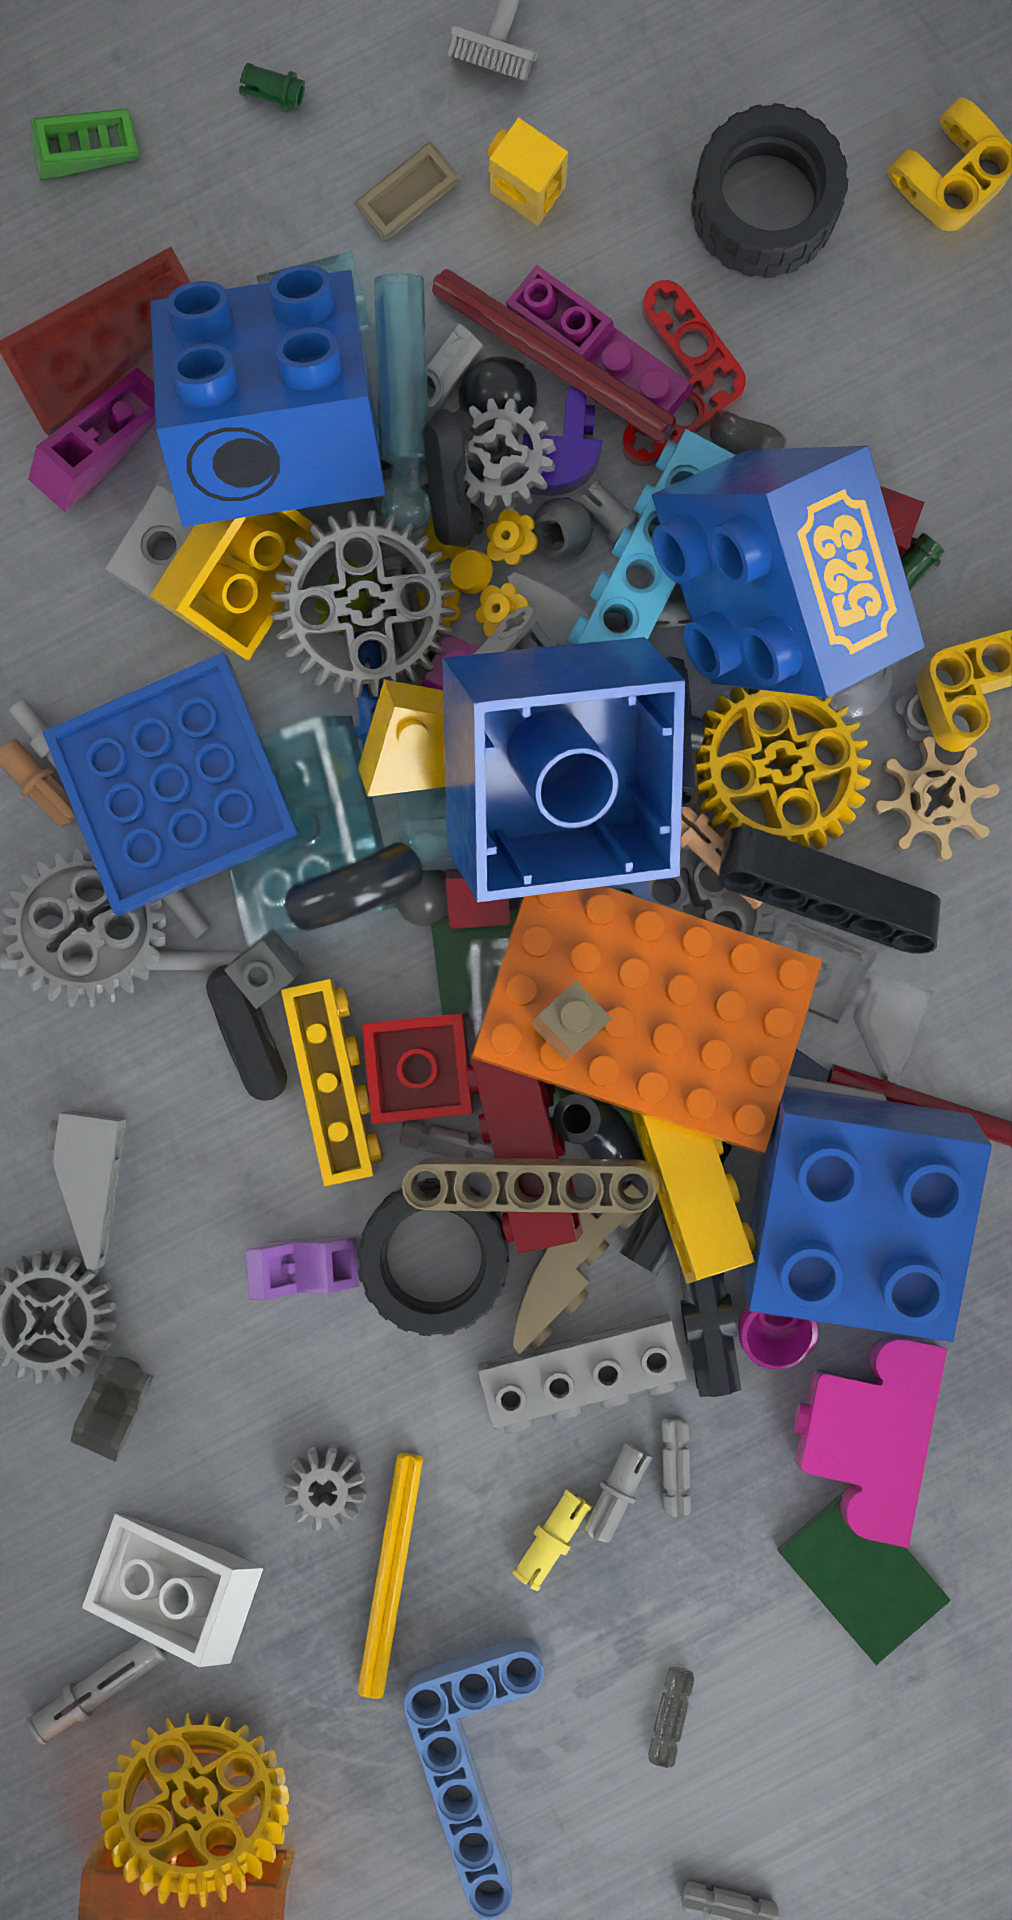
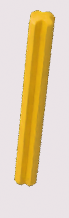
M401 1452L396 1458L358 1685V1694L372 1699L382 1698L385 1691L423 1463L422 1456L409 1452Z

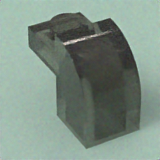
M104 1354L95 1371L91 1392L74 1423L70 1442L116 1462L144 1403L154 1376L144 1372L142 1367L131 1359L125 1357H117L115 1359Z

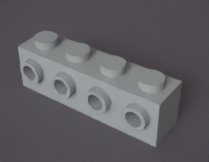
M668 1314L539 1347L536 1350L532 1349L520 1354L517 1353L478 1363V1374L492 1428L494 1430L504 1427L505 1433H514L534 1426L533 1419L551 1414L555 1421L575 1417L582 1413V1406L600 1402L601 1408L618 1406L630 1400L629 1394L647 1389L649 1395L668 1393L678 1388V1381L687 1379L672 1321Z

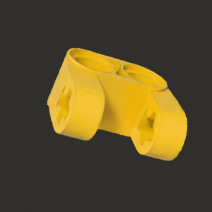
M964 97L958 98L940 116L943 130L966 155L944 177L919 153L912 149L904 150L887 167L888 176L899 192L916 209L931 220L935 226L945 231L959 230L965 226L1001 191L1012 174V144L972 101ZM985 159L993 161L999 167L1000 174L991 175L986 173L981 168L979 161ZM950 193L957 194L964 201L965 208H951L945 202L944 195Z

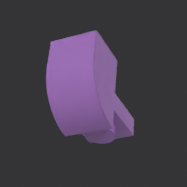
M356 1237L286 1239L264 1242L263 1246L246 1249V1275L248 1279L249 1300H268L294 1293L329 1294L359 1287Z

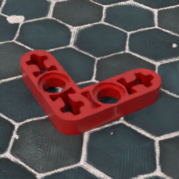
M660 280L653 283L646 290L642 303V314L647 324L687 376V381L691 383L692 390L698 386L701 394L704 395L713 387L715 382L714 375L717 373L722 378H726L729 375L734 378L730 388L731 394L728 395L722 389L710 397L708 404L713 407L710 411L707 410L704 399L698 392L693 390L685 400L695 406L697 419L687 426L675 424L674 431L671 434L674 437L671 441L678 443L686 429L696 434L734 406L743 394L746 385V375L740 364L685 290L676 282ZM660 295L664 300H668L671 297L676 300L672 311L679 322L686 315L690 317V320L681 323L673 335L667 331L672 329L674 324L670 315L666 311H660L658 314L654 311L657 302L656 296ZM689 332L699 333L705 337L708 349L699 357H690L682 351L680 339ZM629 424L622 438V451L626 459L640 467L656 463L668 442V438L664 442L653 440L652 448L654 451L651 453L645 448L636 451L633 449L636 441L634 433L640 430Z

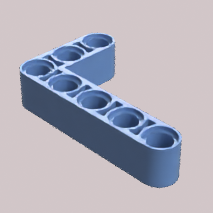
M523 1637L514 1638L419 1670L408 1680L404 1699L405 1715L468 1905L473 1913L484 1919H496L504 1915L509 1909L512 1901V1875L460 1718L528 1696L537 1691L544 1677L542 1652L536 1643ZM516 1658H526L535 1667L527 1675L519 1676L512 1673L508 1665ZM475 1673L483 1676L487 1681V1685L479 1691H470L462 1685L461 1680L468 1674ZM428 1689L437 1693L440 1701L434 1706L425 1707L416 1702L414 1695L421 1690ZM438 1737H446L452 1740L456 1747L449 1753L441 1754L434 1751L430 1743ZM453 1785H463L470 1790L471 1795L464 1800L457 1801L451 1799L447 1795L446 1790ZM476 1832L483 1835L487 1841L480 1847L473 1848L463 1843L462 1838L468 1833ZM493 1880L498 1882L502 1889L495 1894H486L478 1889V1885L483 1881Z

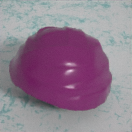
M747 1305L739 1319L738 1337L742 1348L754 1363L768 1369H786L799 1364L814 1349L818 1340V1323L812 1320L749 1311V1306Z

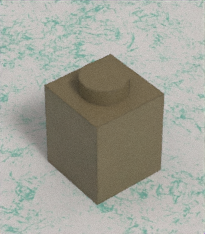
M575 980L539 1013L530 1024L565 1061L581 1049L612 1018Z

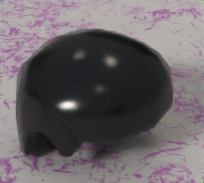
M504 356L489 357L479 361L465 374L458 390L460 408L469 412V408L472 406L477 408L481 414L488 412V399L492 398L498 409H505L509 398L514 399L519 414L528 406L534 409L538 402L537 382L532 372L526 369L523 363ZM494 426L488 427L486 430H491Z

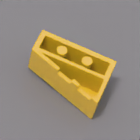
M389 680L383 681L358 766V771L368 797L446 787L443 690Z

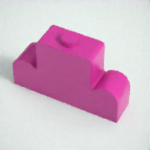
M898 1336L884 1337L872 1346L868 1355L869 1368L872 1374L875 1375L874 1381L817 1370L811 1377L806 1404H798L793 1428L794 1433L800 1434L795 1463L806 1474L854 1484L849 1486L842 1494L840 1513L844 1522L858 1536L909 1548L946 1360L947 1348Z

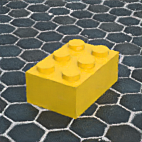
M294 509L195 525L149 597L220 647L249 661L275 621L272 620L271 615L282 610L284 607V603L270 599L271 593L285 591L286 585L275 580V573L286 572L290 574L292 570L283 561L282 557L286 553L298 558L302 553L297 549L294 541L297 537H300L311 544L314 541L310 533V526L313 523Z

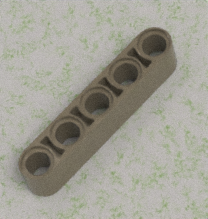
M431 1157L423 1159L409 1169L402 1182L403 1196L410 1205L416 1209L434 1211L638 1213L651 1205L659 1188L658 1174L653 1166L645 1161L632 1159ZM420 1172H432L438 1177L441 1184L438 1195H426L420 1190L417 1182ZM482 1172L489 1177L492 1183V1192L489 1196H478L470 1190L468 1186V1176L470 1173ZM527 1172L538 1175L543 1181V1194L538 1197L525 1195L519 1188V1176ZM577 1173L589 1175L595 1182L596 1193L587 1198L578 1197L570 1188V1177ZM627 1174L640 1175L648 1184L649 1190L647 1195L637 1199L630 1198L621 1188V1178Z

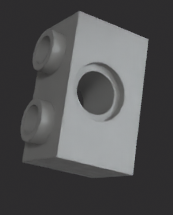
M157 484L105 567V570L113 578L161 608L163 606L149 596L195 526L182 527L174 494ZM162 539L175 540L176 551L171 558L164 561L153 558V548L157 542Z

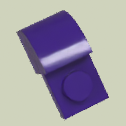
M567 387L563 437L545 435L541 438L553 439L556 450L545 455V457L553 460L555 471H542L541 476L546 481L547 488L542 490L533 486L529 490L531 494L558 496L570 493L584 485L596 470L603 440L583 438V435L593 436L595 405H586L587 396L576 388ZM523 433L522 445L534 450L531 438L527 433ZM520 474L519 479H521L525 474Z

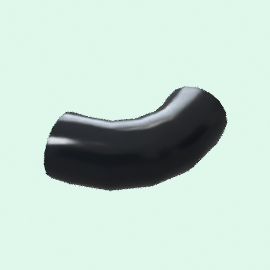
M394 842L348 865L295 883L289 888L286 895L285 907L287 915L291 922L299 929L310 931L363 914L418 887L423 879L421 861L408 845L402 842Z
M579 1093L567 1095L559 1100L554 1108L553 1123L558 1135L565 1141L581 1144L591 1159H632L646 1162L633 1132L622 1115L612 1105ZM627 1174L621 1178V1183L639 1177L640 1175Z

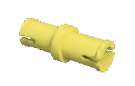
M565 1489L564 1495L544 1526L538 1524L533 1533L536 1538L518 1566L514 1568L512 1574L525 1585L530 1583V1588L539 1591L542 1582L561 1554L567 1555L571 1548L568 1542L593 1506L579 1495L576 1497L573 1491Z

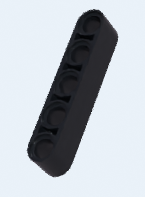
M740 826L725 832L718 876L719 884L722 887L903 952L924 954L932 952L937 948L941 899L936 894L756 828Z

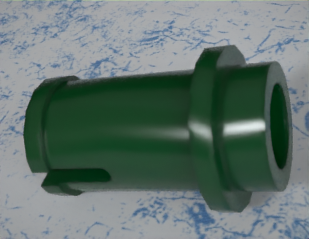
M246 63L240 78V83L245 84V86L241 85L239 87V93L242 96H250L280 105V110L286 113L290 109L298 110L302 104L305 81L298 79L296 72L290 71L287 75L254 66L252 63Z
M921 533L917 539L912 537L909 549L900 558L910 591L932 565L938 567L941 564L939 558L944 553L943 548L925 533Z

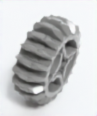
M58 1249L53 1252L49 1264L44 1250H37L33 1253L32 1264L22 1255L14 1260L16 1272L8 1267L0 1270V1280L4 1284H0V1347H3L7 1353L0 1359V1366L5 1368L14 1360L18 1362L19 1365L15 1370L16 1378L22 1379L32 1368L34 1369V1383L42 1384L49 1370L54 1383L61 1384L65 1381L66 1369L70 1375L78 1378L84 1374L82 1361L91 1367H94L100 1361L99 1355L94 1348L105 1351L110 1347L111 1341L100 1332H111L116 1329L117 1322L104 1318L103 1314L115 1310L117 1305L115 1301L111 1300L101 1302L100 1296L110 1290L111 1286L108 1282H104L98 1287L93 1285L91 1280L98 1275L99 1269H89L84 1274L79 1272L83 1264L82 1256L76 1255L69 1262L68 1266H65V1253L63 1250ZM36 1278H52L60 1280L69 1286L59 1295L50 1296L39 1288L34 1291L26 1282ZM16 1296L21 1300L19 1306L25 1312L27 1318L26 1327L20 1335H18L15 1329L12 1314ZM79 1297L84 1304L87 1315L86 1331L83 1338L77 1333L79 1327L75 1324L71 1315L72 1307ZM64 1301V1304L56 1311L58 1314L54 1317V1322L49 1326L45 1325L35 1333V1329L42 1323L41 1319L45 1315L44 1311L50 1307L54 1308ZM40 1338H49L59 1346L64 1343L71 1352L60 1355H48L35 1351L30 1347Z

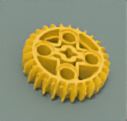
M735 686L730 692L731 700L724 695L720 696L714 703L717 712L709 709L702 717V721L707 727H704L703 745L696 754V760L700 761V763H696L697 777L701 779L698 782L699 795L705 794L706 800L698 807L697 813L700 814L710 810L715 813L714 818L709 824L712 829L720 826L722 823L728 828L727 830L740 826L752 827L809 848L810 841L816 850L822 849L828 843L826 835L832 839L838 838L844 831L840 823L847 826L855 820L857 815L850 808L857 809L866 800L865 797L855 791L865 789L871 781L869 778L857 774V772L867 769L872 761L857 757V753L868 744L867 740L853 741L851 735L859 728L860 722L845 725L842 718L849 708L848 706H843L836 711L831 709L829 706L834 695L828 698L823 697L819 700L814 696L748 688L747 693L742 687ZM762 711L769 714L774 721V730L760 728L754 720V713ZM791 711L806 717L821 730L798 736ZM737 721L738 732L744 750L718 757L724 735ZM824 746L831 750L835 758V764L826 765L819 761L815 753V747ZM766 748L762 752V754L755 761H753V759L761 751V749ZM774 760L777 766L785 765V767L790 768L782 775L780 769L772 770L767 767ZM731 770L737 773L742 780V789L733 790L725 786L721 780V771ZM803 774L804 776H803V777L800 779V781L795 785V788L789 789V788L800 778V776ZM838 778L834 797L821 814L813 785ZM759 799L766 820V826L750 820L734 806ZM783 805H793L800 810L803 818L802 825L791 824L785 819L782 811Z
M209 1712L205 1715L202 1725H194L189 1713L185 1716L184 1726L178 1728L175 1727L170 1718H167L166 1732L160 1735L149 1726L147 1729L149 1742L144 1745L132 1739L131 1751L133 1758L118 1755L117 1764L119 1772L108 1773L107 1781L110 1790L102 1792V1804L105 1810L101 1812L102 1828L106 1830L104 1832L105 1846L108 1850H112L111 1856L115 1868L124 1866V1879L127 1883L140 1877L139 1887L143 1896L156 1885L158 1886V1897L161 1904L165 1903L170 1892L178 1893L181 1908L185 1907L189 1894H197L200 1905L205 1907L208 1892L215 1890L221 1901L225 1902L227 1900V1885L234 1883L241 1892H244L246 1890L245 1873L248 1872L261 1879L263 1870L260 1859L273 1863L276 1858V1849L273 1844H283L285 1839L283 1825H287L289 1822V1809L286 1806L289 1802V1789L287 1786H284L283 1767H276L277 1755L274 1750L264 1752L265 1742L262 1735L249 1742V1728L247 1724H244L236 1733L231 1732V1719L229 1716L224 1719L220 1727L213 1726L212 1717ZM194 1753H213L221 1755V1757L202 1767ZM169 1762H176L182 1765L180 1769L173 1773H164L159 1770L160 1767ZM237 1775H244L251 1779L244 1786H233L228 1783L232 1777ZM148 1780L156 1797L138 1806L131 1812L137 1788L142 1781ZM218 1798H219V1800H220V1815H221L220 1817H219ZM187 1802L195 1805L198 1810L204 1809L205 1814H202L200 1811L197 1812L193 1806L187 1807ZM260 1803L256 1827L252 1835L246 1838L236 1818L252 1810ZM172 1810H173V1818H174V1824H175L176 1829H174L173 1820H172V1817H171ZM149 1830H158L163 1833L154 1842H143L139 1839L144 1832ZM220 1843H227L234 1847L225 1856H215L209 1852L212 1847ZM189 1849L199 1866L182 1867L167 1864V1862Z

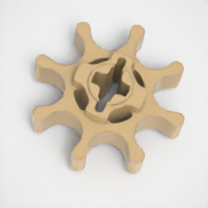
M928 736L919 743V748L923 755V763L920 769L916 771L904 769L894 758L889 759L883 764V771L895 776L899 781L901 792L894 801H878L873 805L872 810L876 815L886 811H896L905 818L906 831L895 842L894 847L896 850H906L916 834L926 833L936 842V859L943 862L953 856L948 841L949 835L954 828L968 830L976 840L983 839L989 835V828L977 823L973 819L971 805L976 798H992L998 795L1000 788L997 784L977 788L967 781L965 768L977 756V750L974 747L965 749L955 765H945L936 758L934 752L935 739ZM926 774H938L939 777L930 778ZM947 783V787L942 792L943 795L940 798V802L944 806L941 805L924 815L931 801V796L928 793ZM939 820H940V821H943V822L946 823V824H945V825H934V824H933V821H939Z

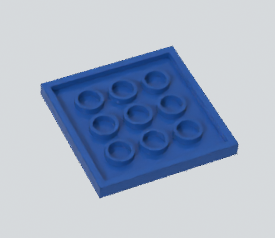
M224 652L43 731L46 743L113 913L116 915H123L301 837L229 657Z

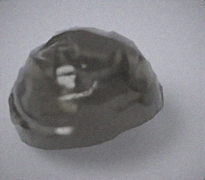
M716 410L709 421L711 442L734 455H738L746 450L782 449L787 442L785 435L776 428L739 417L729 411Z

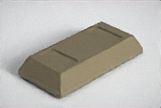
M430 141L358 198L354 204L381 238L387 241L457 185L461 178Z

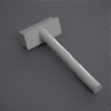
M499 0L487 36L453 25L450 33L453 36L447 55L527 82L532 63L536 62L538 54L505 43L520 0Z

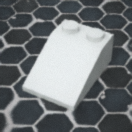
M115 1513L82 1608L197 1667L229 1664L232 1661L263 1568L222 1548L121 1513Z

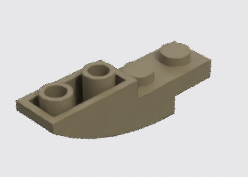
M630 1180L621 1187L623 1192L630 1198L637 1199L645 1196ZM644 1211L638 1213H579L583 1234L577 1242L543 1249L524 1288L516 1315L512 1347L519 1354L527 1346L536 1350L554 1331L550 1323L563 1310L570 1315L586 1300L589 1293L584 1288L590 1282L588 1276L578 1266L583 1261L589 1266L592 1265L610 1246L605 1239L618 1226L624 1231L628 1229Z

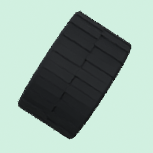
M778 103L762 106L761 104L751 106L748 110L741 113L738 111L728 117V121L722 126L719 125L702 151L692 191L693 199L691 203L695 230L698 237L706 245L705 249L712 257L715 256L728 269H734L741 272L742 275L749 277L764 276V278H773L784 273L790 274L797 271L803 264L811 262L817 256L818 251L824 248L844 206L845 202L843 200L848 191L849 179L846 175L848 166L836 136L828 131L826 124L819 118L815 119L807 114V111ZM769 155L787 160L795 165L809 181L814 194L813 209L807 219L787 229L764 230L751 226L737 217L725 201L722 193V183L727 170L739 161L753 156Z
M426 1178L425 1181L418 1182V1187L426 1195L434 1196L440 1193L441 1184L437 1178ZM470 1187L474 1194L480 1196V1192ZM402 1188L396 1192L393 1191L376 1207L361 1234L362 1239L358 1246L357 1259H359V1268L357 1271L359 1280L363 1283L364 1294L368 1301L373 1303L378 1310V1314L386 1321H391L397 1325V1328L403 1331L419 1333L420 1336L431 1337V1335L443 1334V1336L455 1334L457 1330L467 1329L476 1324V1320L486 1315L493 1308L494 1301L498 1296L500 1297L505 1286V1278L509 1267V1244L504 1234L502 1220L498 1218L496 1211H449L464 1219L474 1230L481 1248L480 1269L470 1287L459 1296L442 1302L422 1301L404 1292L395 1282L388 1266L387 1251L390 1238L397 1226L410 1215L423 1210L416 1209L407 1202L403 1196Z

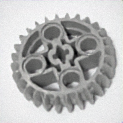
M353 510L348 511L346 526L342 527L336 517L331 515L327 520L329 532L325 534L316 524L311 525L310 533L314 541L309 544L304 539L297 537L294 544L302 554L299 558L291 554H284L282 559L292 570L290 574L276 572L274 576L275 580L286 585L285 591L273 592L270 598L284 603V610H279L271 615L272 620L286 621L287 628L279 632L276 637L277 640L292 638L294 645L285 655L287 658L301 653L305 660L298 671L302 674L314 666L319 670L315 679V684L318 686L328 676L334 678L333 693L336 694L341 692L345 682L352 683L351 689L355 698L360 697L363 684H369L372 695L379 697L382 688L381 682L384 680L399 682L398 676L402 674L410 683H416L418 678L413 667L418 665L425 670H431L433 665L425 655L428 651L443 654L445 649L435 641L437 635L450 636L453 633L452 629L441 624L442 618L452 617L457 613V610L443 606V600L455 595L456 590L442 588L440 581H443L452 573L450 569L436 571L433 566L443 554L441 551H437L427 556L423 552L429 541L427 535L421 537L415 543L409 539L413 529V524L410 522L400 532L393 530L395 516L392 514L387 517L382 526L376 525L374 510H369L364 524H358V519ZM360 541L368 547L370 560L366 566L355 568L345 561L343 548L347 542ZM379 543L400 552L410 561L418 574L385 577ZM333 549L332 559L336 584L310 587L302 590L304 579L312 565L325 552ZM373 570L375 583L365 580L356 582L344 592L345 597H334V593L341 592L345 588V576L361 578ZM415 584L425 592L426 604L421 611L411 612L402 605L400 595L405 585ZM389 586V591L380 592V587ZM359 591H365L367 599H375V601L381 602L380 605L369 611V618H363L360 610L346 608V605L359 597ZM310 597L322 600L328 610L325 622L320 625L306 623L300 614L302 601ZM392 611L393 616L384 619L381 623L382 633L369 631L354 639L352 626L356 628L373 626L384 618L383 612ZM348 617V623H338V618ZM425 619L423 629L414 645L403 656L395 660L392 625ZM343 631L346 655L350 667L339 664L323 654L312 642L309 635ZM364 641H374L383 649L384 660L377 669H368L359 662L358 649Z

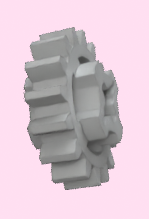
M492 398L488 399V412L481 414L474 406L469 408V412L474 419V424L471 427L475 428L473 439L464 441L467 467L464 486L466 488L470 485L466 495L470 498L472 504L478 501L481 496H484L487 510L493 511L497 501L503 500L508 511H513L515 505L514 498L521 496L526 503L530 504L533 502L529 490L533 486L542 490L547 488V483L541 476L542 471H555L553 460L545 457V455L555 451L556 447L553 439H541L548 433L549 428L545 420L532 424L536 416L532 407L528 406L519 414L514 399L509 398L505 409H498ZM494 426L493 429H491L484 435L478 436L483 430L487 429L488 427ZM518 428L529 435L533 442L534 450L517 442L519 437L517 433ZM502 446H507L511 457L503 456L500 464H495L491 454H500ZM469 460L477 465L484 466V482L479 481L471 473ZM519 474H525L521 479H519L515 483L507 485L508 481L512 480Z

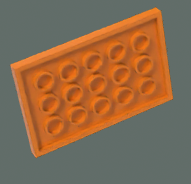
M607 886L523 896L471 1058L762 1154L767 1149L823 960ZM577 980L612 1019L581 1049L564 1061L530 1022Z

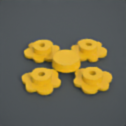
M504 509L499 514L497 523H492L487 528L486 534L491 541L488 543L486 555L479 550H467L468 546L464 548L440 543L434 533L432 514L429 516V527L424 529L420 535V538L425 535L429 537V541L424 549L431 553L441 551L443 555L437 561L439 563L444 562L447 558L452 559L450 565L452 574L450 578L454 584L447 583L443 585L441 581L440 583L442 588L456 590L455 595L443 600V606L457 610L455 616L442 618L441 624L450 628L451 622H456L460 619L462 611L458 603L461 599V591L466 594H476L482 591L480 596L482 606L476 610L475 617L478 622L484 624L483 631L489 638L497 630L502 620L510 613L519 608L529 606V601L526 597L518 594L515 585L505 583L501 588L487 585L493 573L491 560L495 562L505 560L507 564L516 566L521 562L523 555H530L536 550L538 538L531 532L535 526L534 520L528 515L521 516L515 509L513 511ZM423 590L416 592L420 611L426 604V595Z

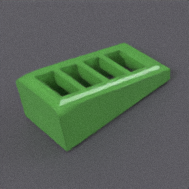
M129 108L31 118L30 136L39 179L57 178L139 159V151ZM116 126L120 143L119 147H111L107 128ZM88 132H97L100 149L91 148ZM77 135L80 151H71L69 136ZM57 139L60 153L51 154L49 141Z

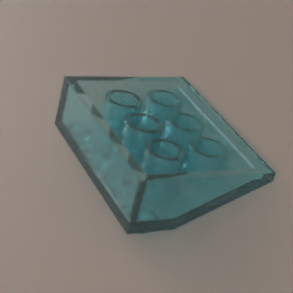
M319 716L261 736L301 837L229 868L247 946H251L272 928L281 938L308 932L295 926L287 915L285 901L289 888L297 882L328 873L385 848L372 796H367L358 771L362 754L352 716ZM393 899L370 911L335 924L363 918L397 907Z

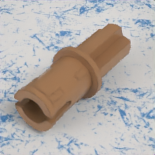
M16 738L0 749V766L23 789L21 795L24 798L31 797L61 827L68 825L76 818L67 793L52 777L54 771L51 768L44 769L20 745Z

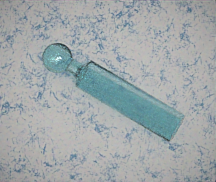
M390 273L374 278L379 450L381 460L391 464L392 488L383 497L381 510L384 520L390 514L395 516L393 530L400 532L408 523H411L413 525L412 532H415L427 522L431 510L428 495L419 487V463L426 460L423 429L428 423L424 278L412 273Z

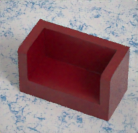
M454 861L446 862L449 925L452 929L511 924L509 898L477 902Z

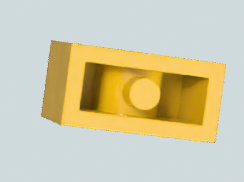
M518 117L509 131L502 128L496 134L488 148L487 155L490 156L488 172L490 173V193L539 226L566 187L568 151Z

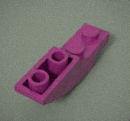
M538 265L533 268L505 302L508 308L672 415L693 391L689 381L617 330L610 317Z

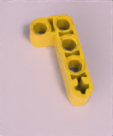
M1012 630L945 648L937 652L918 673L916 679L917 692L932 735L937 744L943 749L951 752L963 751L971 746L988 729L991 718L984 694L1012 686ZM982 656L994 660L998 666V672L987 669L982 662ZM936 669L946 671L951 676L953 685L943 684L936 676ZM952 715L964 718L969 725L970 732L960 731L953 723Z

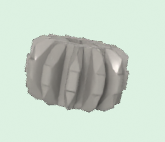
M330 1445L324 1459H322L321 1453L316 1446H312L308 1450L309 1462L296 1456L291 1466L297 1474H286L283 1479L284 1486L295 1490L285 1496L283 1500L285 1506L301 1505L294 1516V1520L297 1523H301L308 1515L313 1516L312 1530L317 1532L320 1531L325 1518H328L330 1527L334 1531L339 1530L342 1525L340 1513L346 1518L354 1520L358 1515V1509L353 1502H364L367 1495L364 1489L356 1486L365 1480V1471L355 1470L348 1472L355 1462V1456L350 1453L341 1462L335 1460L338 1453V1447L335 1445ZM330 1480L335 1484L332 1494L326 1492L320 1496L315 1492L318 1483L323 1485Z

